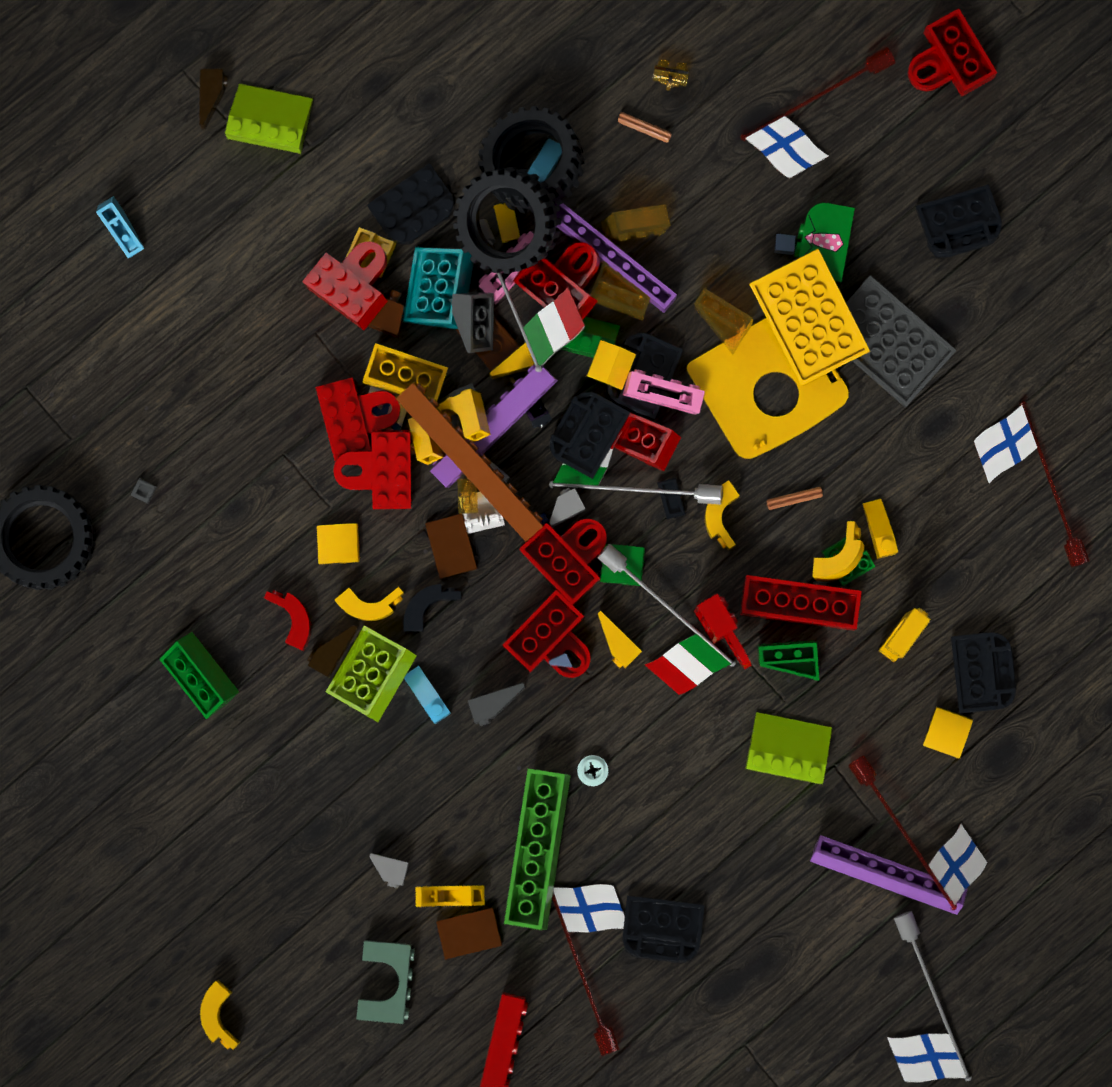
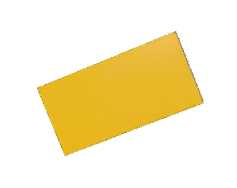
M505 203L494 205L502 243L518 240L520 234L514 210L509 209Z

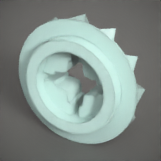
M587 756L578 765V777L588 786H598L606 780L608 766L599 756ZM590 762L594 768H601V770L596 772V779H594L592 774L584 773L590 769Z

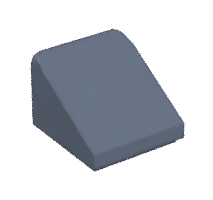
M776 234L774 253L793 255L795 236Z
M565 653L549 660V665L572 668Z

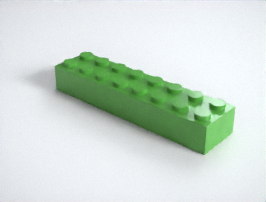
M534 769L527 770L504 924L539 930H547L571 775Z

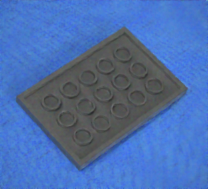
M871 275L846 302L870 349V352L852 360V362L906 408L957 350Z

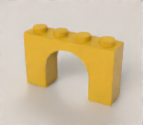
M465 389L460 394L449 397L439 404L438 408L442 413L447 412L450 416L458 414L465 438L476 442L491 435L480 393L472 389ZM413 417L408 419L417 460L429 465L443 458L442 449Z
M914 608L907 612L878 651L893 662L898 658H903L929 623L928 614L921 608L918 610Z

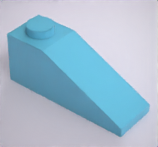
M548 138L530 167L528 174L540 176L538 179L540 183L548 179L562 155L561 145Z
M114 196L97 206L96 213L128 258L144 249L128 217Z
M419 666L405 675L404 679L434 724H437L451 714Z

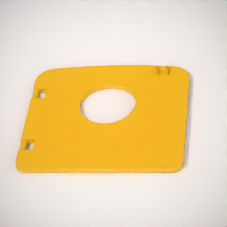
M767 318L692 360L687 365L689 376L694 384L700 387V390L705 391L703 399L738 456L744 459L757 457L802 434L841 408L848 399L847 386L836 369L832 370L837 379L834 383H831L828 376L824 374L801 386ZM772 372L788 375L796 383L799 392L795 408L788 414L779 417L763 413L757 407L753 396L757 381L762 376Z

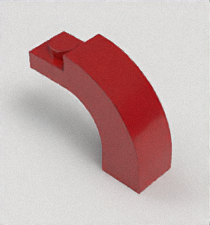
M275 590L272 593L267 591L264 599L285 608L290 614L292 626L285 643L305 651L311 635V621L305 606L290 593H287L285 599H283V594Z

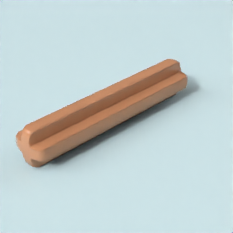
M621 112L618 117L619 123L666 143L671 138V132Z
M816 487L768 499L767 507L769 510L820 498L823 496L821 487Z

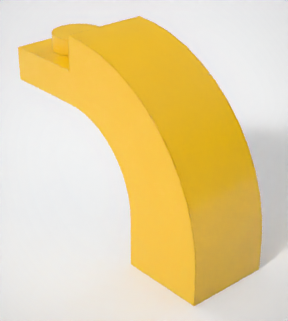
M728 480L722 484V504H707L705 526L710 538L712 539L718 535L717 541L723 549L726 547L729 551L736 544L723 526L722 512L727 505L739 498V494Z
M847 521L846 543L839 554L831 558H814L813 578L816 581L824 582L840 579L849 574L858 565L865 545L861 540H857L861 537V529L858 528L855 521Z
M398 587L380 602L366 603L361 601L348 588L334 600L352 617L364 621H376L393 614L394 611L390 606L392 604L394 606L399 604L403 600L402 596L404 593Z
M484 886L416 887V907L485 905Z
M216 980L207 990L202 1000L200 1010L201 1023L206 1035L212 1042L220 1038L222 1039L220 1043L225 1048L235 1049L240 1041L224 1028L220 1020L221 1006L232 992L219 980Z

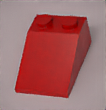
M631 413L621 430L623 432L619 436L614 448L664 471L681 437L672 429Z

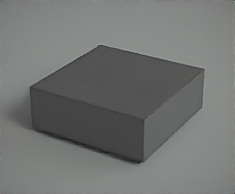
M139 478L131 496L149 504L157 487Z

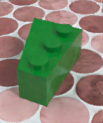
M815 640L757 644L758 664L760 666L819 681L817 642Z

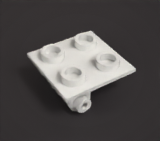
M481 492L459 497L467 534L505 525L503 516Z

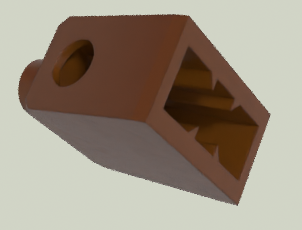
M391 290L387 299L388 302L367 327L399 339L405 307L399 304L402 294Z

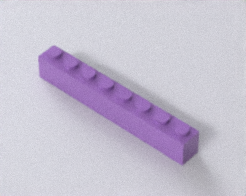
M564 203L559 205L560 211L556 213L557 218H561V224L557 225V228L576 243H587L595 248L603 265L665 313L676 300L677 294Z
M535 364L532 365L527 371L529 374L524 379L522 377L514 383L515 388L511 392L506 391L500 397L501 401L497 405L493 404L486 411L491 435L474 442L479 448L477 451L481 456L558 381L544 366H542L541 372H536ZM447 455L443 459L435 461L432 464L433 469L430 471L446 488H450L464 474Z
M821 835L815 844L810 862L956 915L964 905L968 890L967 888L965 889L957 903L953 906L934 876Z

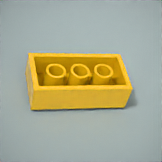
M375 343L363 383L397 395L403 392L411 383H420L426 389L425 394L429 399L433 397L437 401L448 367Z

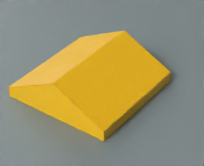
M600 340L587 376L622 390L636 354Z

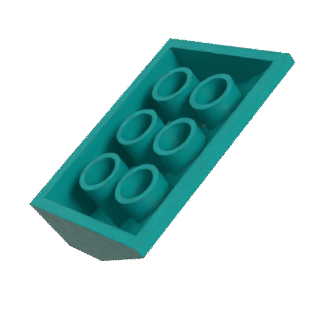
M415 247L403 321L458 329L452 314V294L469 292L473 262L470 260L472 255L469 252L464 254L462 249Z

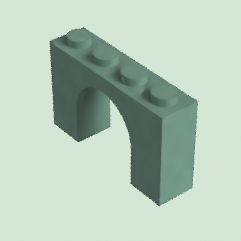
M364 941L362 961L382 962L392 966L398 974L399 987L396 994L387 1000L359 999L356 1020L404 1024V1020H408L409 1008H406V1000H410L411 996L408 980H412L413 976L410 961H414L415 949H411L412 944Z

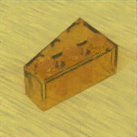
M666 204L613 212L601 222L604 236L612 243L633 238H643L650 234L661 235L671 226Z
M603 261L590 295L598 301L597 304L643 321L651 298Z
M704 288L694 303L695 310L733 354L752 326L753 317Z

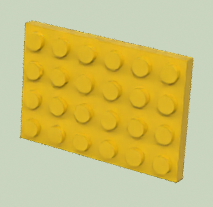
M819 248L749 283L801 386L870 352Z

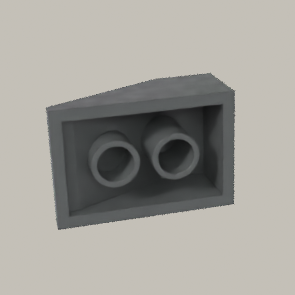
M468 292L452 294V314L467 353L493 350L494 293Z
M524 683L468 700L475 724L479 723L480 726L490 724L491 719H494L525 689Z

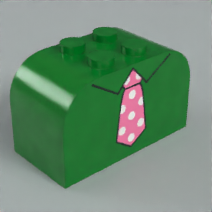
M820 203L810 209L804 224L801 223L797 239L801 240L797 242L794 257L798 259L819 248L839 288L842 282L855 208Z

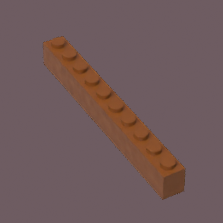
M411 383L396 397V400L525 542L543 527V518L536 511L533 513L528 508L531 505L524 497L520 499L517 496V490L511 483L507 485L503 480L504 475L498 469L494 470L490 466L492 462L485 454L481 456L477 450L479 448L473 441L470 440L468 442L464 437L463 430L451 423L453 419L447 412L442 413L438 408L440 406L433 397L429 399L425 394L426 389L420 383Z

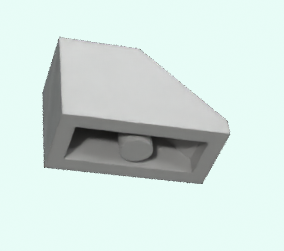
M567 488L560 492L561 496L557 497L549 522L551 528L585 511V507L575 488L572 490Z
M374 853L370 854V859L383 881L388 882L387 886L399 888V885H404L409 862Z

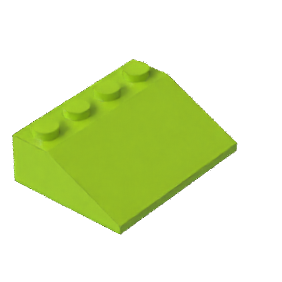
M239 84L229 113L225 135L227 139L301 154L313 98Z
M363 626L327 688L326 693L379 722L417 655L372 629Z
M756 712L745 769L823 784L832 727Z

